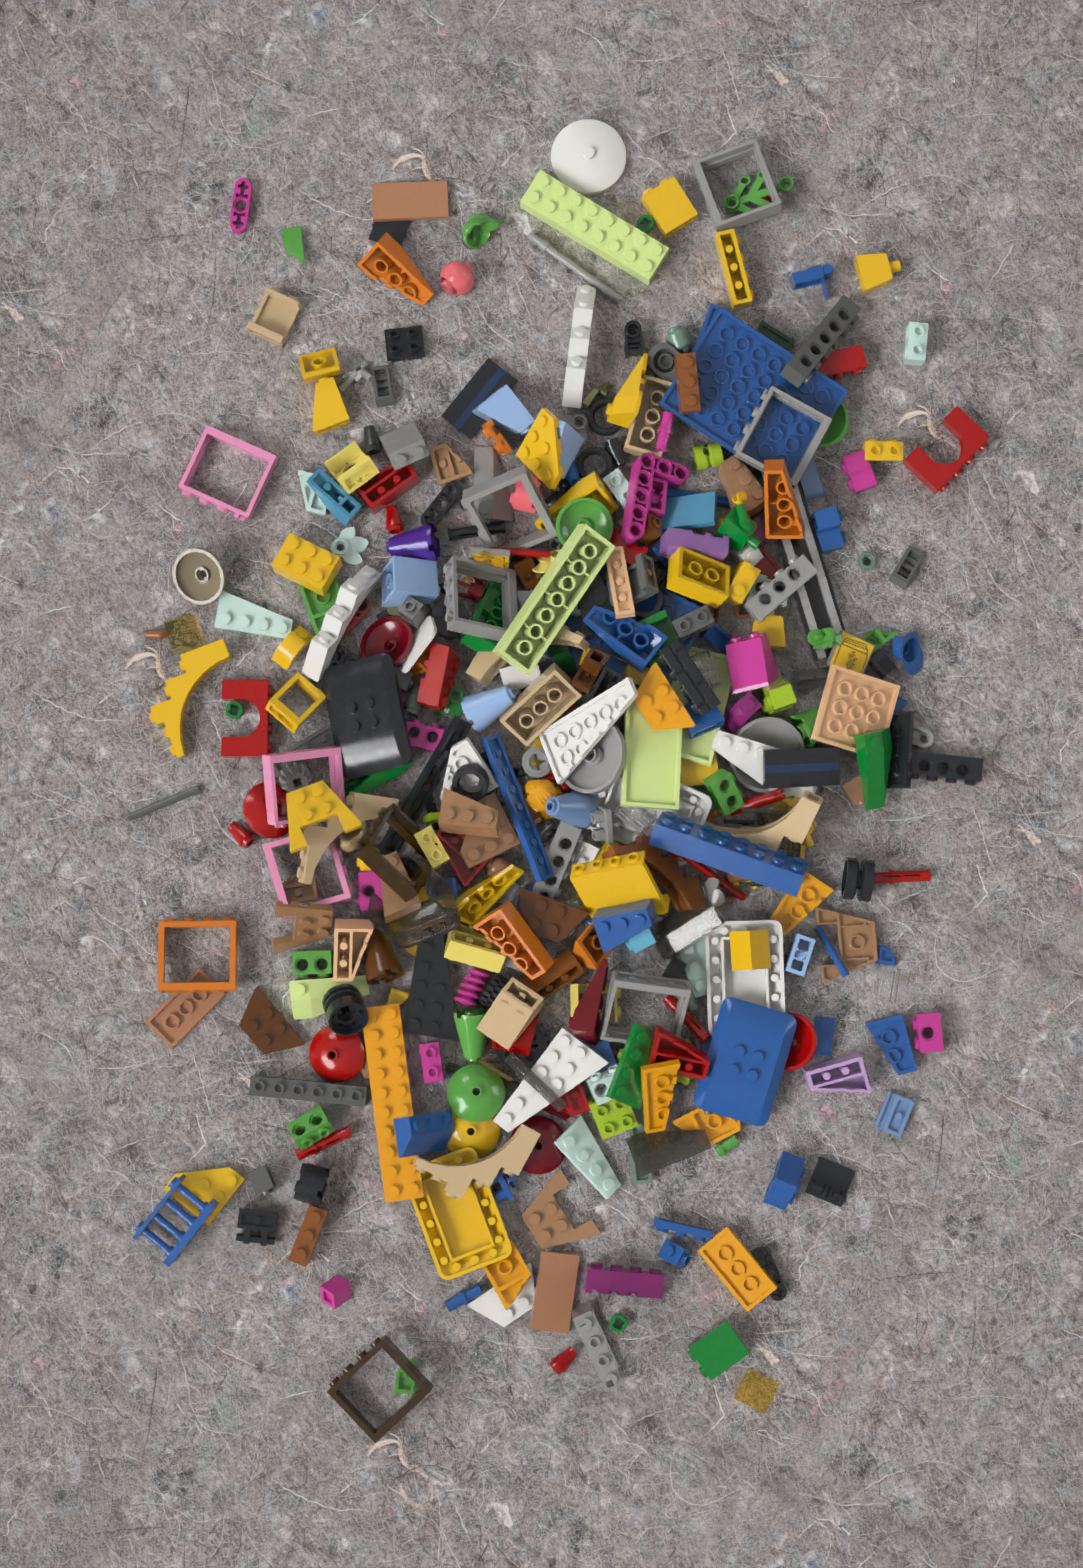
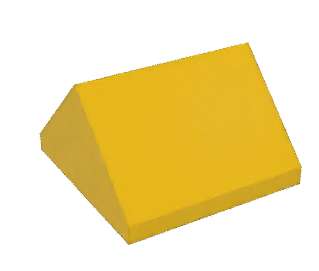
M335 347L298 356L305 385L319 382V379L327 376L329 378L342 376Z
M768 929L730 932L732 970L771 968Z

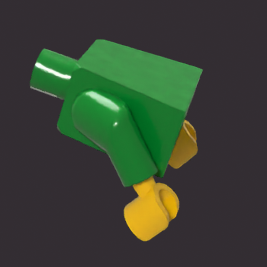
M745 491L737 492L733 496L732 501L737 505L732 508L726 517L719 519L717 524L718 530L714 537L723 538V535L729 536V547L737 551H741L746 544L756 550L762 542L753 535L758 526L750 519L746 506L743 504L747 500Z

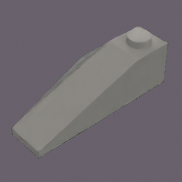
M474 447L475 486L502 474L494 447ZM507 487L474 500V505L484 522H513L512 503L509 502L510 494Z

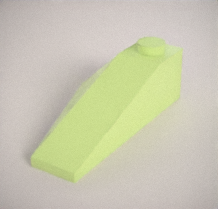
M366 975L355 976L353 982L333 981V978L289 981L294 1020L315 1018L324 1014L323 997L329 989L336 985L350 984L358 988L362 997L369 995V984H367Z

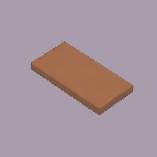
M447 180L372 184L373 222L449 219Z
M199 967L184 983L215 981ZM173 993L145 1023L173 1049L227 993Z
M541 1250L530 1329L569 1334L580 1255Z

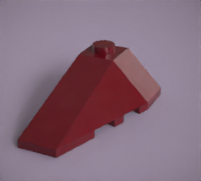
M603 959L575 1008L573 1017L569 1018L568 1028L571 1029L573 1036L592 1044H597L601 1023L599 1009L601 1010L604 1004V994H602V991H605L607 984L608 959Z

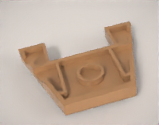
M275 901L274 912L276 918L294 916L291 936L272 938L273 955L331 936L332 905L309 903L308 906L299 905L298 902L283 904V901Z
M815 908L816 925L836 924L839 957L848 972L878 960L874 921L822 908ZM835 964L820 965L821 983L842 976Z
M561 1169L555 1173L521 1215L541 1249L601 1234L592 1218L574 1229L553 1194L570 1184Z

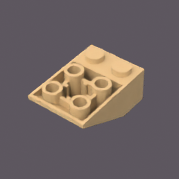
M512 977L496 997L477 1026V1030L509 1050L541 1011L544 998Z

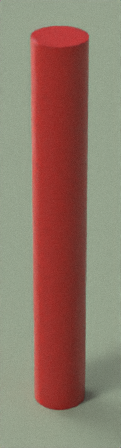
M493 547V549L510 550V556L550 558V550Z

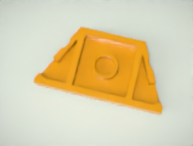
M656 662L653 663L637 690L638 697L634 700L653 731L694 727L695 723Z
M696 1108L672 1121L674 1125L705 1148L740 1131V1121L715 1113L705 1115L704 1110Z
M510 1241L512 1252L507 1258L482 1267L506 1311L509 1310L532 1276L513 1241Z

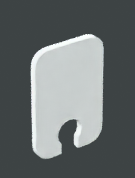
M426 617L414 633L413 646L408 654V659L406 660L405 658L400 663L402 665L400 670L404 674L411 669L436 635L437 627L433 617Z

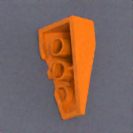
M387 232L357 264L370 278L386 283L390 289L395 288L399 290L403 296L422 306L435 294L401 245Z

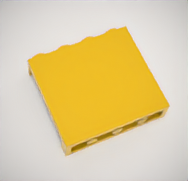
M645 850L572 865L570 880L591 918H593L597 909L651 898L657 915L668 913L670 898L668 894H661L644 861Z

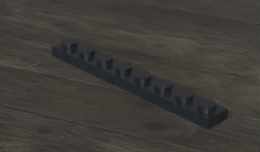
M456 715L400 808L414 823H416L446 772L451 747L465 739L472 727L470 722ZM390 826L378 848L388 854L395 851L398 853L405 839Z

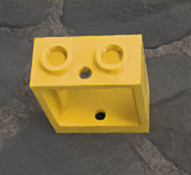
M297 672L268 701L265 709L292 733H295L323 705L326 695L320 688H316L306 676ZM294 685L298 686L315 701L300 717L279 701Z

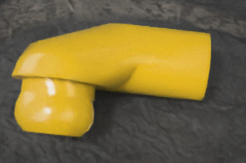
M813 820L803 841L806 848L815 845L811 837L814 828L817 826L815 820Z

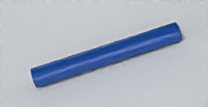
M821 925L816 926L814 930L842 977H847L850 973Z

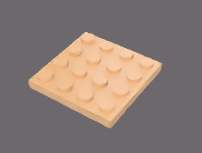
M830 665L811 739L856 753L854 734L890 727L901 686L837 665Z

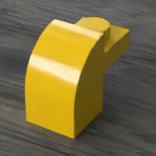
M299 625L284 638L275 651L272 660L287 670L297 661L301 652L311 643L314 636Z

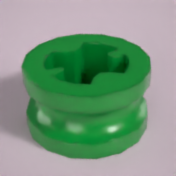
M649 215L640 216L637 221V228L645 234L650 233L654 228L653 218ZM644 220H647V223L650 222L648 228L641 226Z
M232 701L227 704L225 711L228 717L238 719L243 715V707L240 703ZM233 705L235 707H239V709L237 710V715L233 713L232 715L230 714V711L232 710L231 707Z
M615 1314L610 1319V1327L614 1332L620 1333L627 1328V1320L622 1314ZM616 1318H619L620 1321L621 1319L624 1321V1323L621 1324V1328L613 1326Z

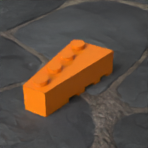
M765 460L764 501L766 539H804L805 525L785 460Z
M510 900L481 917L473 925L477 931L480 930L486 935L485 938L490 943H495L501 949L500 952L503 955L509 956L514 961V964L531 980L545 973L554 964V960Z

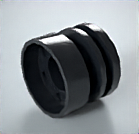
M340 984L327 991L323 997L322 1004L330 1029L340 1036H351L362 1031L367 1025L369 1017L358 988L350 984Z

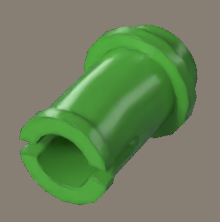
M731 1135L720 1144L717 1143L714 1149L720 1157L723 1155L727 1156L726 1153L740 1145L734 1135Z

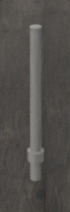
M533 232L529 233L527 238L538 245L541 251L552 255L618 304L621 302L623 297L552 247L550 242L546 239L542 240Z

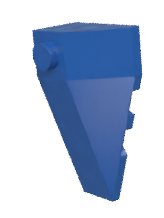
M596 605L583 619L617 654L641 673L653 660L668 638L652 625L636 622L635 619L630 617L629 619H616L615 612Z

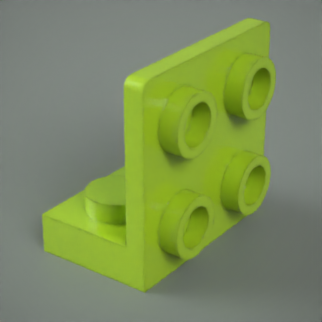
M593 1097L587 1099L603 1140L638 1126L631 1106L614 1099L597 1105Z

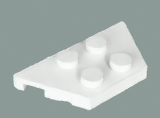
M530 1262L526 1264L532 1276L509 1310H505L493 1287L472 1300L468 1306L499 1325L507 1326L533 1308L535 1289L532 1264Z

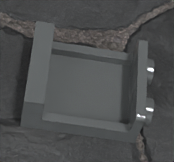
M643 553L636 555V563L627 568L634 605L659 592L653 558ZM606 572V584L609 591V601L611 606H613L608 573Z

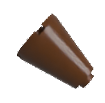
M378 929L373 930L365 949L366 980L369 985L380 984L379 981L384 980L386 983L403 976L404 973L386 936Z

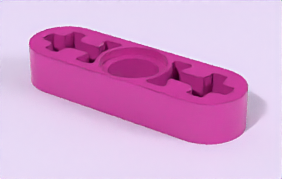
M245 178L237 180L234 186L230 227L236 234H243L248 228L253 189L250 181ZM243 184H246L248 188L244 190V196L248 197L247 199L241 197L242 192L239 187H242ZM245 202L246 209L238 211L236 209L237 203ZM237 215L241 216V223L243 224L239 229L234 225L238 223Z

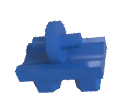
M499 1170L492 1183L493 1185L499 1181L502 1186L501 1189L493 1193L498 1202L514 1198L507 1183L510 1182L512 1188L517 1187L515 1179L519 1175L513 1174V1176L504 1173L507 1177L504 1179Z

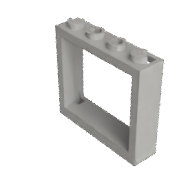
M756 138L692 161L695 178L716 232L735 229L782 212L781 204L784 203L782 195L777 193L775 189L777 182L774 176H770V164L768 160L764 161V149L761 145H758ZM753 154L772 203L722 221L704 172Z
M771 386L769 390L765 389L760 399L763 401L760 407L756 405L751 414L754 418L751 423H746L742 431L745 435L742 440L738 439L734 445L733 450H735L733 456L764 472L763 463L744 454L742 451L770 399L774 397L820 423L790 478L794 489L827 431L832 418Z
M525 464L463 490L461 504L465 510L468 509L471 523L477 526L478 535L482 541L486 542V548L497 547L473 501L519 481L522 482L546 528L501 547L527 549L557 536L555 529L556 521Z
M452 556L443 568L445 573L444 589L446 590L444 604L446 606L445 621L447 622V630L500 641L518 614L516 570ZM457 573L501 583L503 627L458 618Z
M613 970L599 1027L600 1040L626 1044L631 1028L608 1025L617 987L679 996L670 1032L680 1037L691 994L690 982L688 980Z
M590 1302L572 1309L573 1321L606 1392L625 1384L622 1371Z

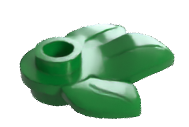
M454 686L450 690L447 707L444 708L443 712L433 710V714L436 716L449 714L452 719L455 715L460 717L463 712L461 699L465 697L464 690L461 687ZM454 693H459L460 697L458 699H453L452 695Z

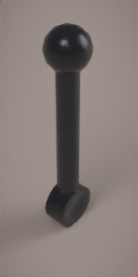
M724 819V824H757L758 826H763L764 821L762 819L757 821Z

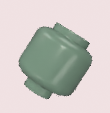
M678 325L667 331L668 335L665 337L667 344L674 347L680 354L690 350L689 346L693 343V339L687 327Z

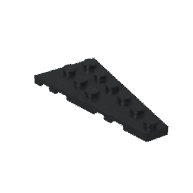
M422 917L403 1032L460 1041L453 1016L455 1001L448 959L444 958L445 940L441 920Z

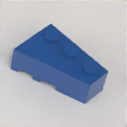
M652 898L597 909L592 921L603 952H608L651 927L657 917Z

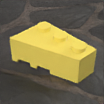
M453 918L447 933L444 958L500 973L506 958L500 952L501 949L495 943H490L485 938L486 935L484 936L474 931L475 928L469 925L467 927L459 923L458 919Z

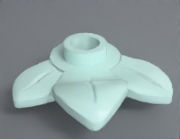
M348 527L343 529L339 538L332 542L331 551L333 554L342 557L346 563L356 565L362 563V557L359 553L367 548L369 542L363 537L355 536L354 527ZM343 545L344 550L338 551L337 547Z

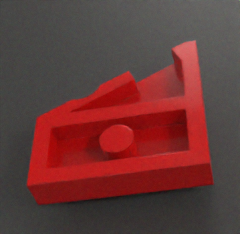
M581 1083L555 1100L572 1117L591 1111Z

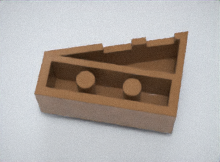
M734 456L722 462L718 470V476L729 500L730 509L732 510L737 505L732 501L733 496L737 492L745 491L747 500L743 504L746 506L748 516L752 517L765 508L764 488L745 464Z
M444 788L438 820L441 832L498 838L501 824L498 810Z
M397 851L383 856L410 881ZM381 879L385 924L421 909L418 895L406 903Z

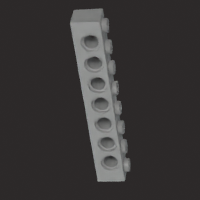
M562 821L560 822L547 853L557 882L554 885H548L545 880L538 883L535 882L532 892L538 894L546 892L551 899H558L562 890L559 887L561 880L565 881L569 870L566 869L569 862L573 863L577 854L574 852L576 844L580 846L584 837L581 834L582 829ZM563 839L571 841L572 845L567 850L562 849L560 846V842ZM560 856L564 859L562 867H555L553 865L555 857ZM506 955L503 965L522 972L514 964V961Z

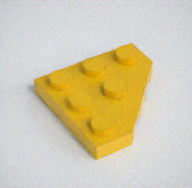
M542 408L518 449L516 456L549 489H555L564 474L563 466L560 465V455H562L561 439H558L557 434L559 419L547 408Z
M232 1167L176 1173L163 1190L168 1192L171 1189L168 1186L175 1177L179 1178L184 1174L186 1178L182 1181V1185L204 1202L207 1201L209 1203L213 1198L219 1202V1205L205 1221L207 1225H210L246 1178ZM175 1190L172 1197L198 1217L201 1214L200 1208Z

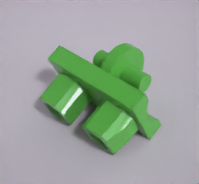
M830 627L813 629L808 633L807 640L813 645L814 650L832 648L833 646H841L842 634L834 633L835 628Z

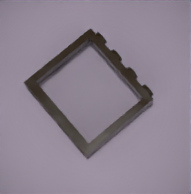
M392 803L389 807H383L378 812L379 816L371 823L373 827L365 833L366 838L359 843L358 847L360 848L356 856L407 903L420 892L433 868L414 837V834L421 831V829L399 807ZM386 822L423 857L410 881L372 846Z
M386 1335L381 1339L377 1337L370 1344L372 1348L369 1351L363 1350L356 1357L358 1361L354 1365L352 1363L348 1364L343 1369L344 1374L340 1378L336 1376L329 1383L331 1387L327 1391L374 1443H377L434 1387ZM383 1348L420 1389L381 1426L375 1429L338 1389Z

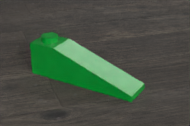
M490 581L471 620L503 627L501 583ZM463 634L460 642L476 652H492L499 641Z
M883 728L854 734L865 809L868 811L885 807L892 753L890 729Z
M411 760L406 766L355 779H347L344 782L345 801L349 792L366 794L400 776L414 762Z

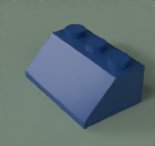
M452 1110L393 1119L399 1158L444 1151L455 1130Z

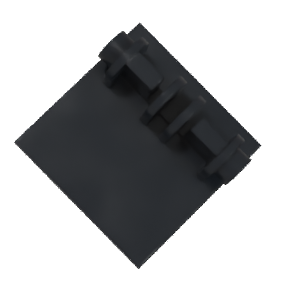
M422 325L384 330L387 361L394 363L401 361L402 358L404 362L405 358H408V361H410V357H412V360H422L425 357Z
M819 1156L805 1193L841 1207L843 1202L845 1203L846 1194L856 1171Z

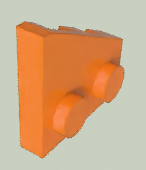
M490 419L481 425L483 427L481 431L488 440L490 438L493 440L495 450L499 454L503 453L505 456L512 449L502 434L493 426L494 422Z

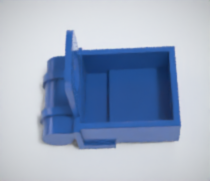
M822 264L809 267L804 271L792 273L790 278L792 289L796 290L821 284L824 299L827 300L828 292L825 280L832 276V265L826 264L822 268Z

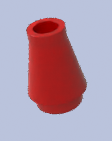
M397 505L387 506L385 529L388 530V534L403 532L404 524Z
M233 821L227 828L239 846L245 849L250 847L256 839L253 836V832L236 821Z
M570 1346L562 1353L553 1357L549 1365L560 1375L562 1372H566L578 1354Z

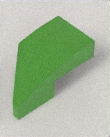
M301 226L282 228L284 248L287 250V254L297 258L301 264H305Z
M875 629L868 632L861 639L875 645L873 654L897 634L892 631L885 632Z
M416 1356L410 1360L415 1366L417 1363ZM400 1368L396 1372L394 1393L413 1395L415 1382Z

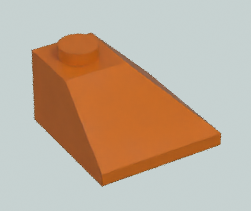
M592 921L575 941L572 954L581 967L598 969L603 959H606L613 949L606 953L603 952Z

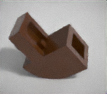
M525 556L510 558L524 589L527 591L534 590L542 576L540 573L533 572L532 569L536 566L532 558Z
M592 646L570 685L588 694L599 678L609 655Z

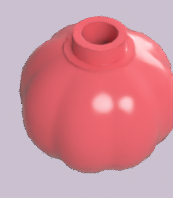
M459 261L447 263L440 273L443 290L449 295L453 293L456 296L465 295L471 291L474 286L473 267L467 262L465 264Z

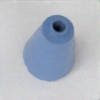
M575 791L550 797L546 802L545 809L549 816L577 828L585 829L593 824L590 813L598 810V804L593 794Z

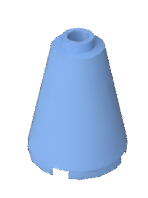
M502 686L461 699V706L467 720L474 722L472 727L477 732H482L515 703L516 693L512 687Z

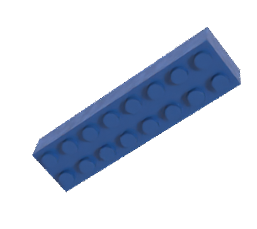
M662 811L654 825L649 845L795 897L798 895L809 865L803 858H793L783 851L768 849L766 845L754 844L746 838L731 836L727 831L714 830L709 825L697 824L690 818L683 819L669 811Z

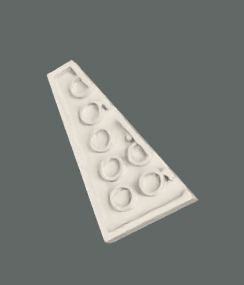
M627 677L553 723L539 735L557 784L562 785L638 697V692L632 678Z
M716 729L711 744L712 749L761 785H763V749H780ZM817 786L783 788L784 793L781 794L786 795V799L783 801L794 807L806 790L815 794ZM770 788L768 790L773 791L779 788Z
M562 1027L493 1121L507 1132H510L609 1062Z

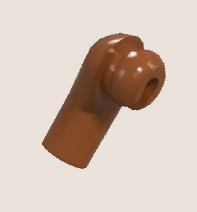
M165 624L163 625V630H146L145 633L146 639L169 637Z

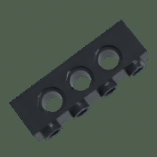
M912 751L911 779H918L920 776L926 777L927 781L936 782L938 779H945V783L956 784L957 781H964V785L976 786V783L982 780L984 759ZM921 761L927 763V771L920 770L919 763ZM940 763L945 764L947 767L945 774L940 773L938 770ZM958 766L965 767L966 774L964 776L958 774Z

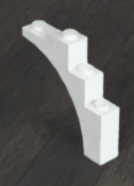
M577 285L562 406L581 408L596 294V287L589 285Z
M365 565L353 578L349 577L340 586L336 603L327 611L321 630L311 640L302 674L316 682L322 679L325 670L330 666L336 648L351 619L366 596L380 581L382 573Z

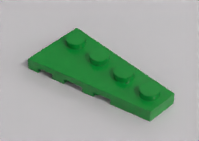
M633 1023L606 1097L641 1110V1066L648 1065L653 1030Z

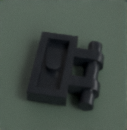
M239 1208L237 1228L245 1230L244 1234H236V1241H242L243 1244L259 1243L261 1246L275 1245L276 1238L268 1237V1232H276L279 1212ZM251 1229L262 1231V1235H251Z

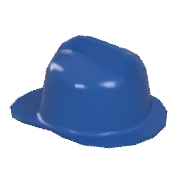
M909 632L906 635L894 636L893 656L902 662L905 671L909 675L917 674L923 665V652L918 635L915 632Z

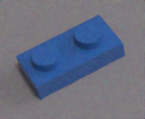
M816 1015L814 1025L817 1034L816 1055L831 1056L836 1018Z

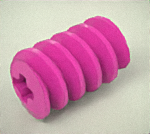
M472 966L474 969L467 970L471 976H464L467 983L460 984L464 990H457L461 997H454L455 1001L470 1008L471 1005H478L474 1000L475 998L481 999V996L478 994V991L484 992L481 984L488 985L484 978H491L489 973L475 966Z

